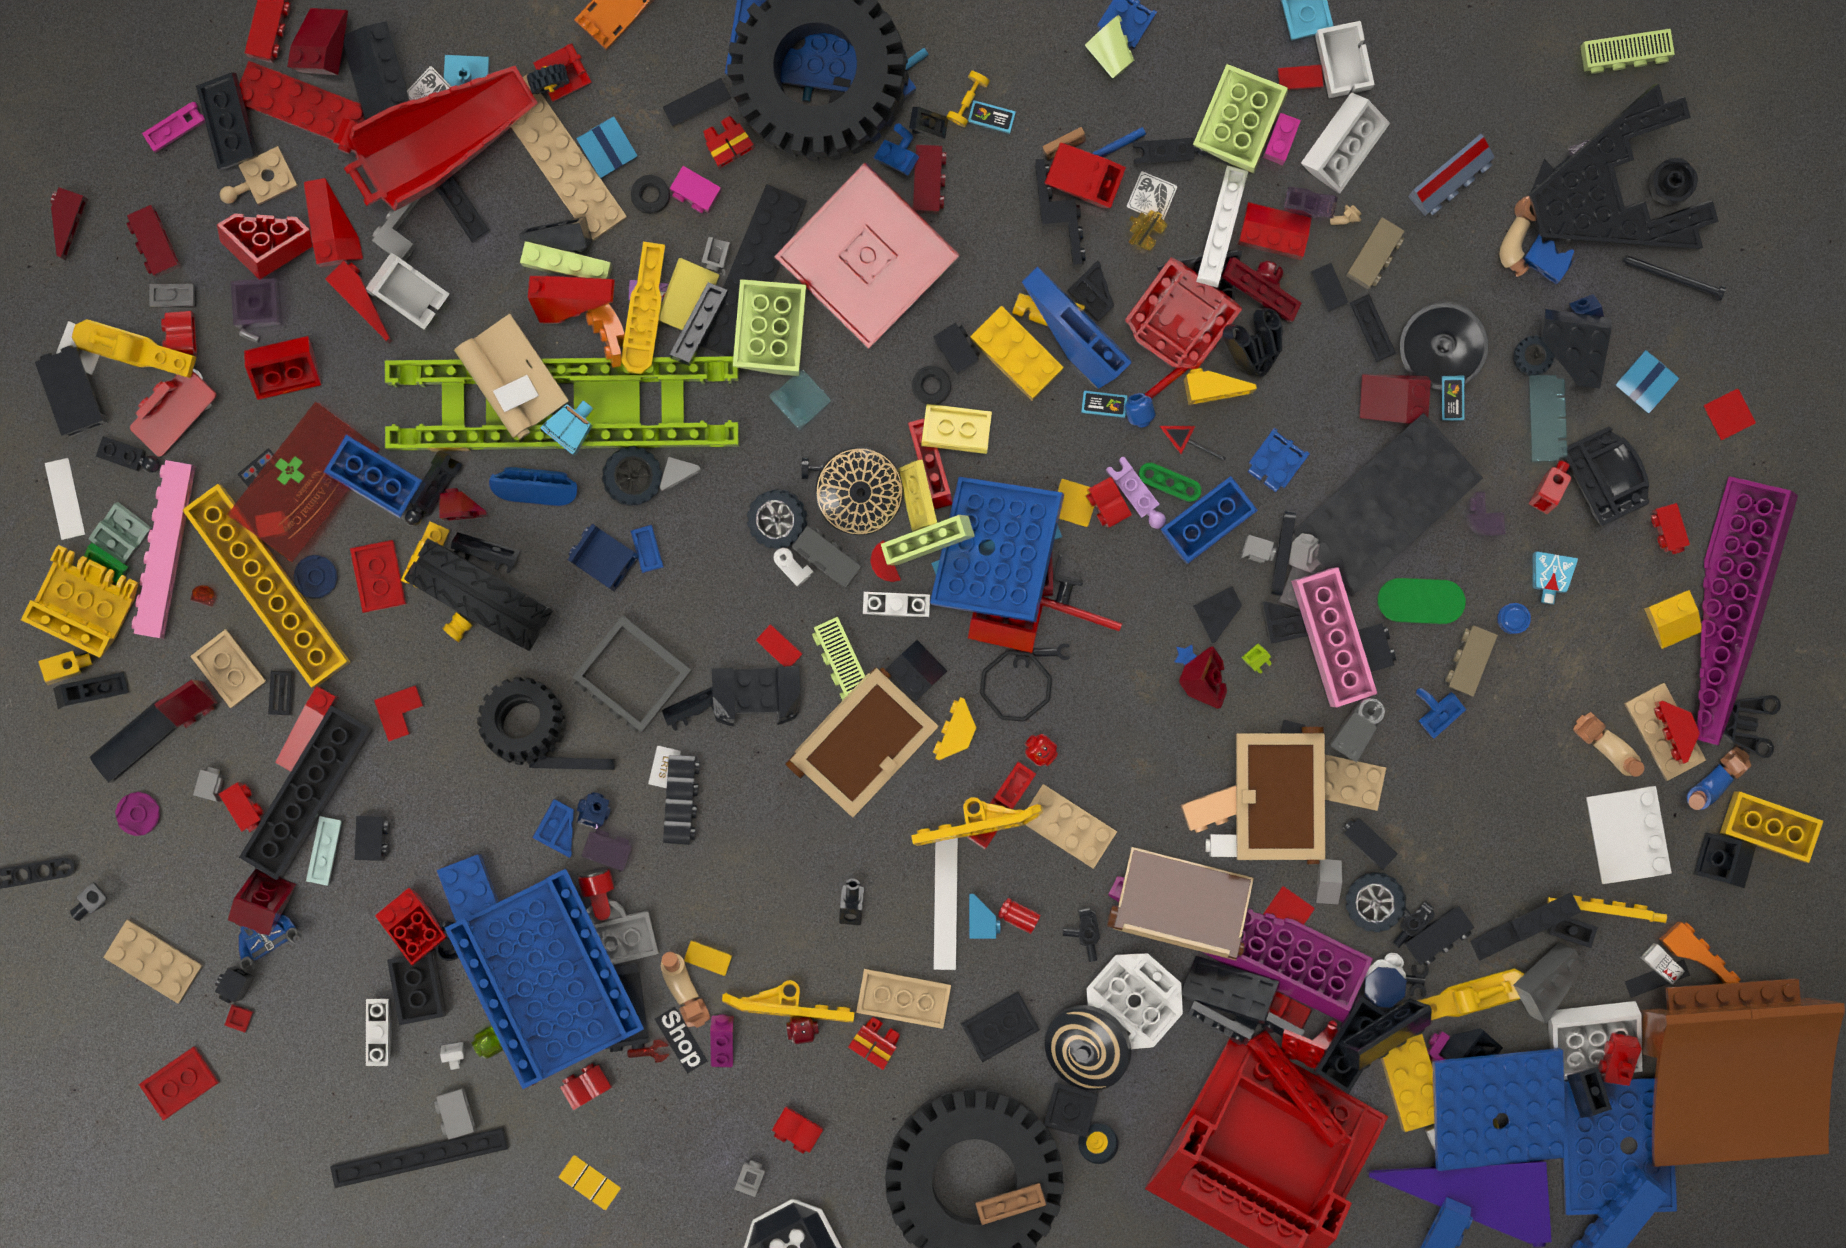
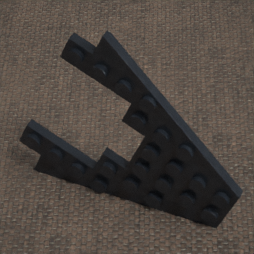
M1658 83L1653 84L1529 193L1540 236L1694 249L1703 248L1698 228L1719 222L1712 200L1651 220L1646 201L1644 200L1624 207L1614 170L1615 166L1634 160L1629 142L1630 138L1691 118L1686 97L1680 96L1664 102L1660 85Z

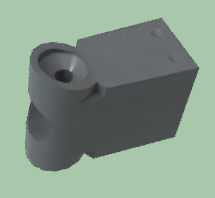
M1372 696L1358 700L1328 744L1357 763L1385 715L1383 704Z

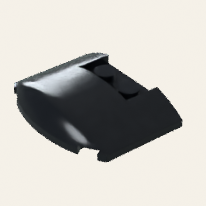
M1609 426L1561 449L1565 462L1571 466L1569 471L1572 472L1591 508L1590 511L1601 527L1648 505L1650 498L1648 499V476L1639 455L1623 436L1621 438L1619 435L1611 432L1613 429Z

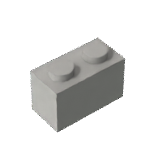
M465 1088L436 1097L437 1101H434L437 1114L442 1116L441 1129L443 1135L448 1136V1140L476 1131Z

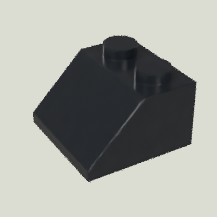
M918 640L885 669L915 701H918L947 672Z
M1706 832L1694 875L1745 888L1756 846L1744 841Z

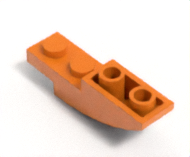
M609 303L594 310H587L586 321L588 326L592 325L593 332L599 333L601 342L605 341L606 347H604L606 360L610 359L612 368L621 366L619 347H623L625 334L616 313Z

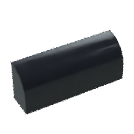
M158 699L90 756L92 763L108 783L115 782L179 728L156 708L155 703L159 701Z

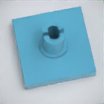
M445 55L444 80L452 87L470 82L479 77H485L489 74L490 58Z

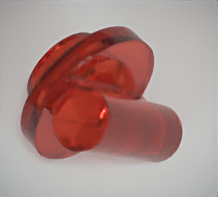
M205 585L197 586L192 590L190 600L212 607L214 591Z

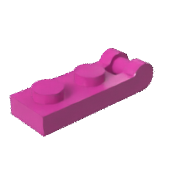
M195 102L187 104L142 133L155 153L205 123L204 116L197 110L198 106ZM188 114L193 118L189 122L184 118Z

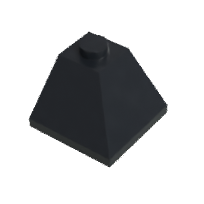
M1478 1028L1453 1034L1440 1051V1054L1446 1059L1497 1055L1503 1047L1483 1029Z

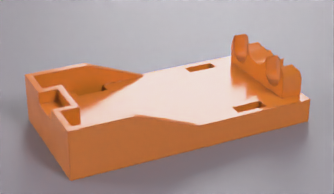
M592 0L574 20L607 51L654 0H647L645 3L643 2L644 0ZM596 3L597 5L589 12L588 10ZM619 26H621L622 29L615 36L613 33L617 31Z

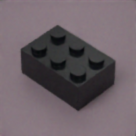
M434 950L427 953L413 966L405 956L387 960L399 1025L446 1016Z

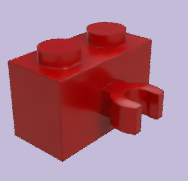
M1611 1033L1609 1041L1605 1043L1603 1060L1601 1059L1598 1065L1604 1082L1630 1085L1642 1050L1637 1037Z

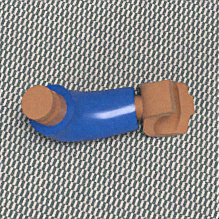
M1738 747L1731 749L1720 760L1725 767L1719 764L1707 777L1690 789L1687 795L1690 807L1695 810H1703L1712 805L1734 781L1731 776L1732 774L1738 779L1752 766L1749 760L1750 756Z

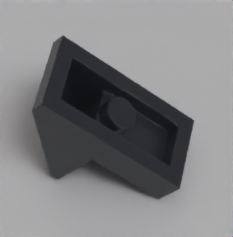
M912 107L909 128L912 129L913 134L945 139L948 125L946 116L921 107Z

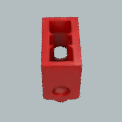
M1560 460L1556 467H1551L1545 473L1528 504L1545 514H1549L1559 504L1572 478L1567 474L1571 466Z

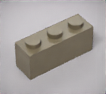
M1382 217L1349 269L1346 277L1366 289H1369L1371 285L1376 286L1382 277L1379 274L1383 266L1387 268L1393 259V256L1390 255L1394 248L1399 249L1405 238L1402 237L1404 230Z
M1474 625L1464 630L1461 641H1464L1461 650L1457 649L1453 661L1456 662L1453 670L1449 669L1445 681L1448 682L1447 688L1469 697L1474 696L1498 636L1497 634Z

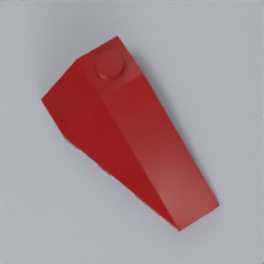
M326 178L304 182L316 264L323 268L341 264L343 261L348 263L363 260L360 238Z
M529 276L528 300L539 323L559 324L567 318L581 315L584 311L594 310L613 302L615 280Z

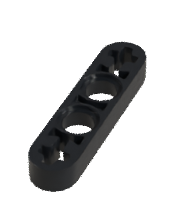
M1284 511L1270 594L1282 596L1296 518L1295 511Z
M547 757L542 761L537 758L534 764L529 765V768L615 770V759Z
M65 857L0 869L1 876L10 875L9 870H11L13 884H11V879L4 880L2 885H0V889L70 877L76 871V863L73 859ZM65 861L66 864L71 866V869H68L67 873H65L64 870L55 871L52 863L55 862V867L63 866ZM41 865H46L49 868V875L45 878L38 874V869ZM19 869H24L28 873L27 879L23 882L19 881L16 877Z

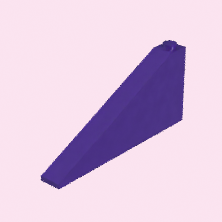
M1544 1160L1438 1171L1436 1166L1367 1171V1176L1440 1207L1446 1197L1471 1207L1470 1216L1473 1217L1474 1221L1529 1244L1532 1243L1533 1247H1544L1546 1243L1552 1242L1547 1165Z

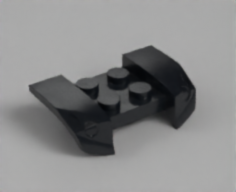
M799 666L736 670L733 668H711L713 707L717 722L734 726L735 714L777 713V725H780L797 717L800 707Z

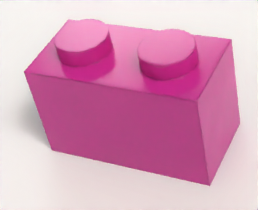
M1280 113L1262 158L1283 165L1301 120Z
M684 166L670 187L673 193L672 197L682 203L685 200L692 204L691 208L701 214L703 211L707 213L711 211L722 192L721 187Z

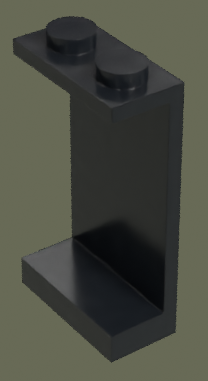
M73 345L60 349L61 352L55 355L53 353L40 356V360L35 362L60 434L65 438L107 423L105 415L100 413L80 357L82 351L77 347H73Z
M639 963L614 966L644 1030L605 1049H610V1052L623 1051V1046L630 1045L632 1049L644 1048L645 1043L650 1041Z

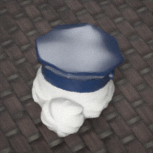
M1389 953L1385 956L1384 960H1377L1371 965L1365 976L1364 995L1377 1007L1392 1008L1405 997L1407 980L1406 973L1402 968L1404 961L1397 953Z

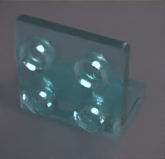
M802 369L799 371V376H793L778 391L774 390L769 395L770 400L798 430L803 428L830 403L829 397Z

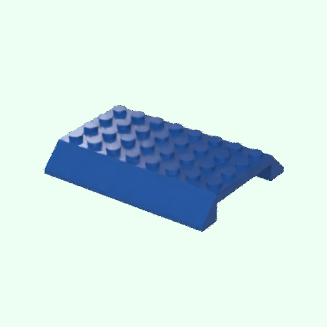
M566 869L468 918L445 927L522 1089L644 1030Z

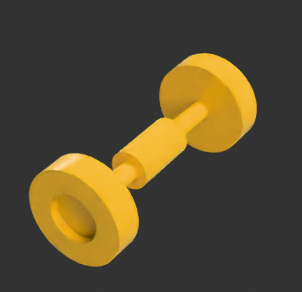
M971 71L968 75V78L975 83L963 98L961 109L958 113L949 111L946 116L947 119L961 127H966L968 120L962 114L966 107L969 108L976 95L974 92L978 84L987 87L990 83L988 78L975 71Z

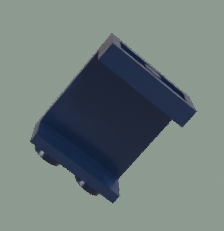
M592 524L590 527L585 528L578 545H574L569 552L570 557L567 560L615 592L639 555Z

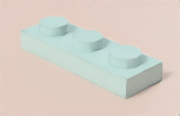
M319 817L306 879L307 882L329 886L342 820Z

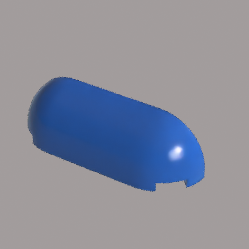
M507 467L504 468L503 472L496 475L492 474L489 479V486L492 492L499 498L507 501L561 506L572 502L577 494L576 482L568 478L566 473L558 471Z

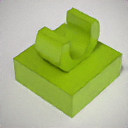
M1256 644L1241 657L1249 667L1260 674L1263 672L1260 667L1264 663L1269 666L1271 665L1269 660L1271 658L1270 654L1259 644Z

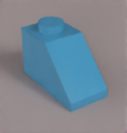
M969 894V938L996 939V934H1000V920H996V915L975 894Z

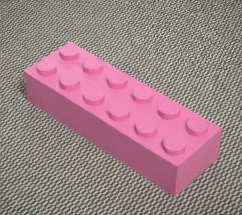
M1330 568L1291 581L1330 707H1339L1376 695V687L1339 568Z

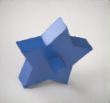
M1190 645L1185 649L1177 647L1178 657L1174 663L1186 665L1197 656L1193 653V646Z

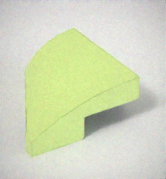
M1119 15L1085 44L1087 49L1112 78L1120 75L1134 61L1132 52L1128 48L1127 35H1123L1120 25L1122 19Z

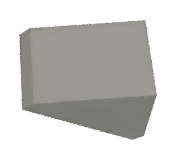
M668 457L660 488L665 492L702 470L699 465Z
M1320 860L1316 903L1339 904L1342 888V861Z

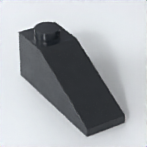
M586 216L526 228L519 234L521 240L567 252L574 250L575 253L587 250V247L593 241Z
M124 672L61 684L53 688L58 710L128 694Z

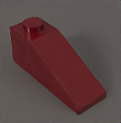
M58 187L57 192L54 191L50 200L52 204L51 213L56 256L66 260L88 199L83 195Z

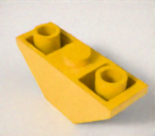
M961 697L959 701L954 700L950 709V713H953L951 721L946 720L941 731L945 736L942 742L937 741L933 753L937 754L935 757L937 760L967 749L976 730L965 699Z

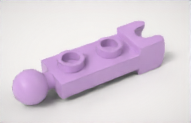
M1121 457L1119 463L1122 466V471L1116 472L1112 467H1108L1106 469L1107 474L1112 477L1115 484L1141 518L1147 514L1151 527L1155 529L1163 527L1166 518L1162 512L1155 511L1154 509L1159 503L1125 457Z

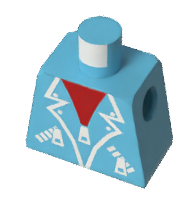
M1542 552L1533 553V588L1543 590L1542 603L1554 604L1556 592H1567L1578 558Z

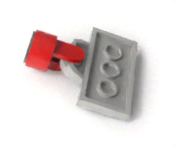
M598 868L580 874L578 881L583 897L590 896L592 903L586 911L612 964L659 954L649 910L627 915L624 908L617 901L608 899L606 892L614 889L610 869Z

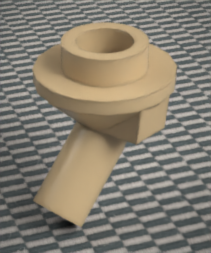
M1345 205V216L1330 217L1331 225L1348 224L1350 222H1360L1359 216L1361 212L1354 205L1351 207Z

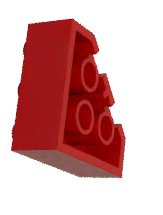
M233 214L217 224L220 242L259 280L313 247L310 229L297 217L287 216V219H275L271 215L244 217V214Z

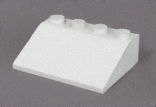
M1656 786L1586 797L1601 884L1672 873Z
M1636 1001L1556 1010L1548 1021L1550 1049L1561 1048L1563 1050L1564 1080H1568L1567 1075L1598 1067L1599 1061L1603 1060L1605 1043L1609 1041L1611 1033L1635 1036L1638 1038L1642 1048L1641 1013ZM1642 1050L1634 1072L1642 1071Z

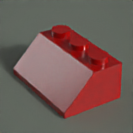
M1248 202L1237 245L1302 260L1312 218Z
M309 336L244 351L245 368L257 400L321 385L316 358Z
M1040 604L1036 622L973 612L968 639L1032 653L1043 605Z

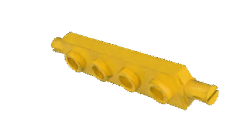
M1573 895L1580 910L1648 919L1650 922L1666 923L1667 914L1648 911V906L1634 904V908L1625 907L1626 903L1612 901V905L1603 904L1604 900L1591 898L1590 902L1582 901L1581 896ZM1548 897L1547 903L1555 900V898Z

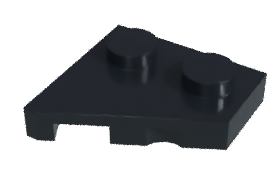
M1097 260L1068 289V292L1081 305L1085 306L1084 308L1099 322L1114 307V303L1109 293L1101 264Z
M1233 586L1193 606L1211 643L1216 642L1242 607V604Z
M1266 601L1262 602L1270 644L1308 636L1301 611Z

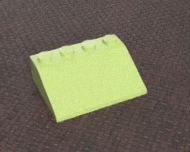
M1226 64L1193 145L1236 167L1255 173L1287 96L1288 88Z
M740 280L733 367L778 375L799 376L806 285Z

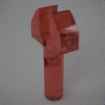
M661 1039L653 1040L651 1047L628 1049L627 1056L628 1058L651 1056L655 1059V1063L662 1062L670 1054L660 1055L654 1052V1050H657L658 1047H668L669 1045Z

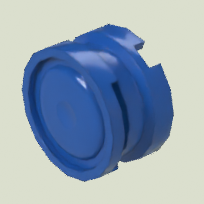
M1519 603L1503 606L1497 615L1499 627L1509 634L1525 631L1531 622L1529 610Z

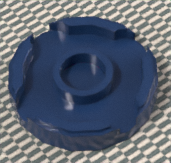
M312 555L300 560L294 570L293 579L296 588L301 594L309 598L318 599L331 594L336 587L338 574L337 569L329 559L319 555Z

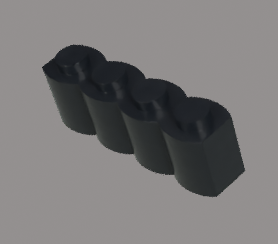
M669 755L663 843L690 845L691 840L695 841L696 827H692V818L697 816V805H693L694 796H698L699 784L695 783V774L700 772V761H696L695 756Z

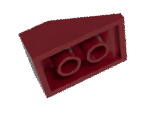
M310 8L291 44L287 67L301 73L338 75L348 10Z
M1362 374L1359 417L1401 423H1413L1422 413L1429 417L1431 380L1428 376Z
M191 679L155 703V706L177 727H185L187 729L197 722L196 718L200 715L207 716L212 713L218 701L204 681Z
M255 868L234 897L228 921L234 922L238 926L255 930L259 934L269 936L276 927L296 884L285 879L275 880Z

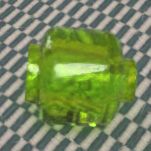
M486 1027L474 1034V1041L471 1044L479 1058L490 1059L503 1051L493 1027Z

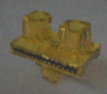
M1150 210L1147 215L1141 212L1138 218L1131 216L1129 221L1133 225L1129 231L1134 235L1129 243L1149 251L1152 250L1156 241L1149 236L1150 233L1154 230L1161 234L1168 226L1161 218L1162 214L1158 211Z

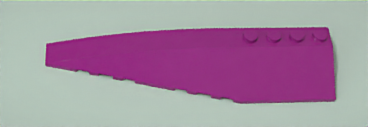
M1728 477L1704 560L1705 579L1703 582L1704 601L1702 605L1704 612L1700 653L1702 659L1699 676L1701 678L1699 690L1700 706L1697 723L1700 734L1697 740L1719 746L1758 635L1798 495L1791 490Z
M1117 876L1108 894L1117 902L1120 900L1124 878ZM1248 908L1240 941L1245 943L1242 956H1237L1236 960L1203 952L1225 965L1279 981L1280 985L1277 991L1341 1022H1344L1373 960V958L1293 919L1285 918L1284 920L1268 913L1263 915L1255 913L1252 909Z

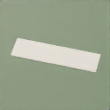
M65 458L45 463L61 540L85 535L69 459Z

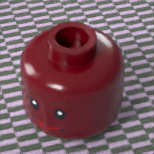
M792 1016L790 1022H786L788 1040H792L796 1045L811 1043L815 1039V1034H819L818 1023L813 1021L811 1017Z

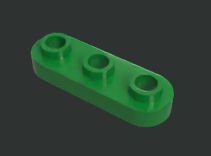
M1146 463L1139 470V478L1144 484L1181 500L1194 502L1201 495V486L1197 481L1155 463ZM1151 470L1154 476L1147 478L1145 475L1146 471ZM1172 479L1174 485L1171 487L1167 486L1166 480ZM1188 487L1193 488V495H1188L1186 493V489Z

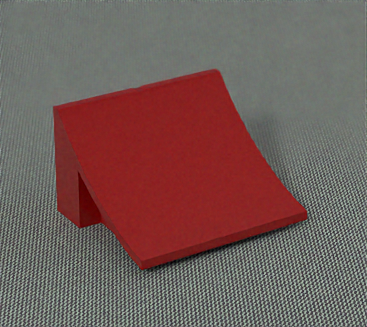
M1229 1037L1198 1097L1149 1179L1145 1189L1216 1230L1225 1233V1235L1248 1248H1328L1336 1240L1352 1204L1346 1200V1197L1374 1147L1388 1116L1355 1097L1337 1090L1321 1078L1292 1062L1348 1134L1344 1140L1330 1148L1249 1043L1247 1045H1239L1234 1043L1230 1039L1231 1037Z

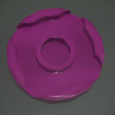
M142 792L130 793L124 796L117 804L115 811L120 829L133 836L146 835L153 831L158 825L161 816L157 801L149 794Z

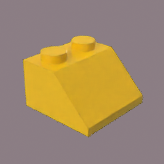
M1690 590L1644 608L1661 649L1701 632L1702 626L1699 611Z

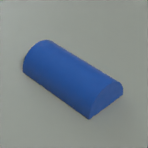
M348 435L344 437L323 472L398 518L401 517L423 481Z
M1230 476L1161 528V531L1180 558L1186 564H1189L1258 510Z

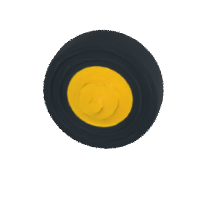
M1092 1124L1090 1125L1088 1137H1079L1078 1146L1081 1155L1087 1161L1093 1164H1104L1116 1155L1119 1142L1116 1133L1109 1126Z

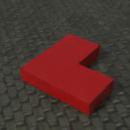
M416 685L374 700L388 742L410 735L403 713L423 707Z

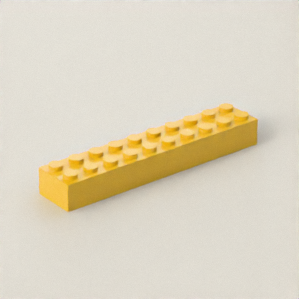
M215 485L182 509L311 688L321 685L351 663L222 485Z

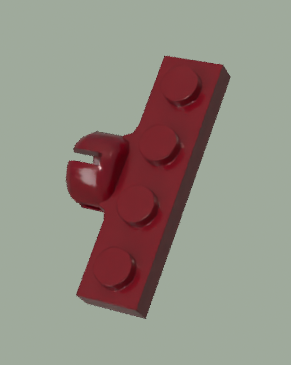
M1230 258L1222 278L1266 308L1276 311L1287 322H1293L1302 303L1280 288V281L1284 275L1283 269L1279 266L1275 270L1276 263L1265 261L1261 262L1257 270L1254 271L1237 258Z

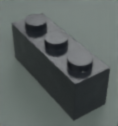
M1456 905L1428 924L1415 937L1408 938L1403 945L1417 965L1424 964V966H1427L1436 959L1434 956L1440 951L1446 953L1453 948V942L1458 939L1462 941L1472 934L1470 930L1475 927L1460 906Z

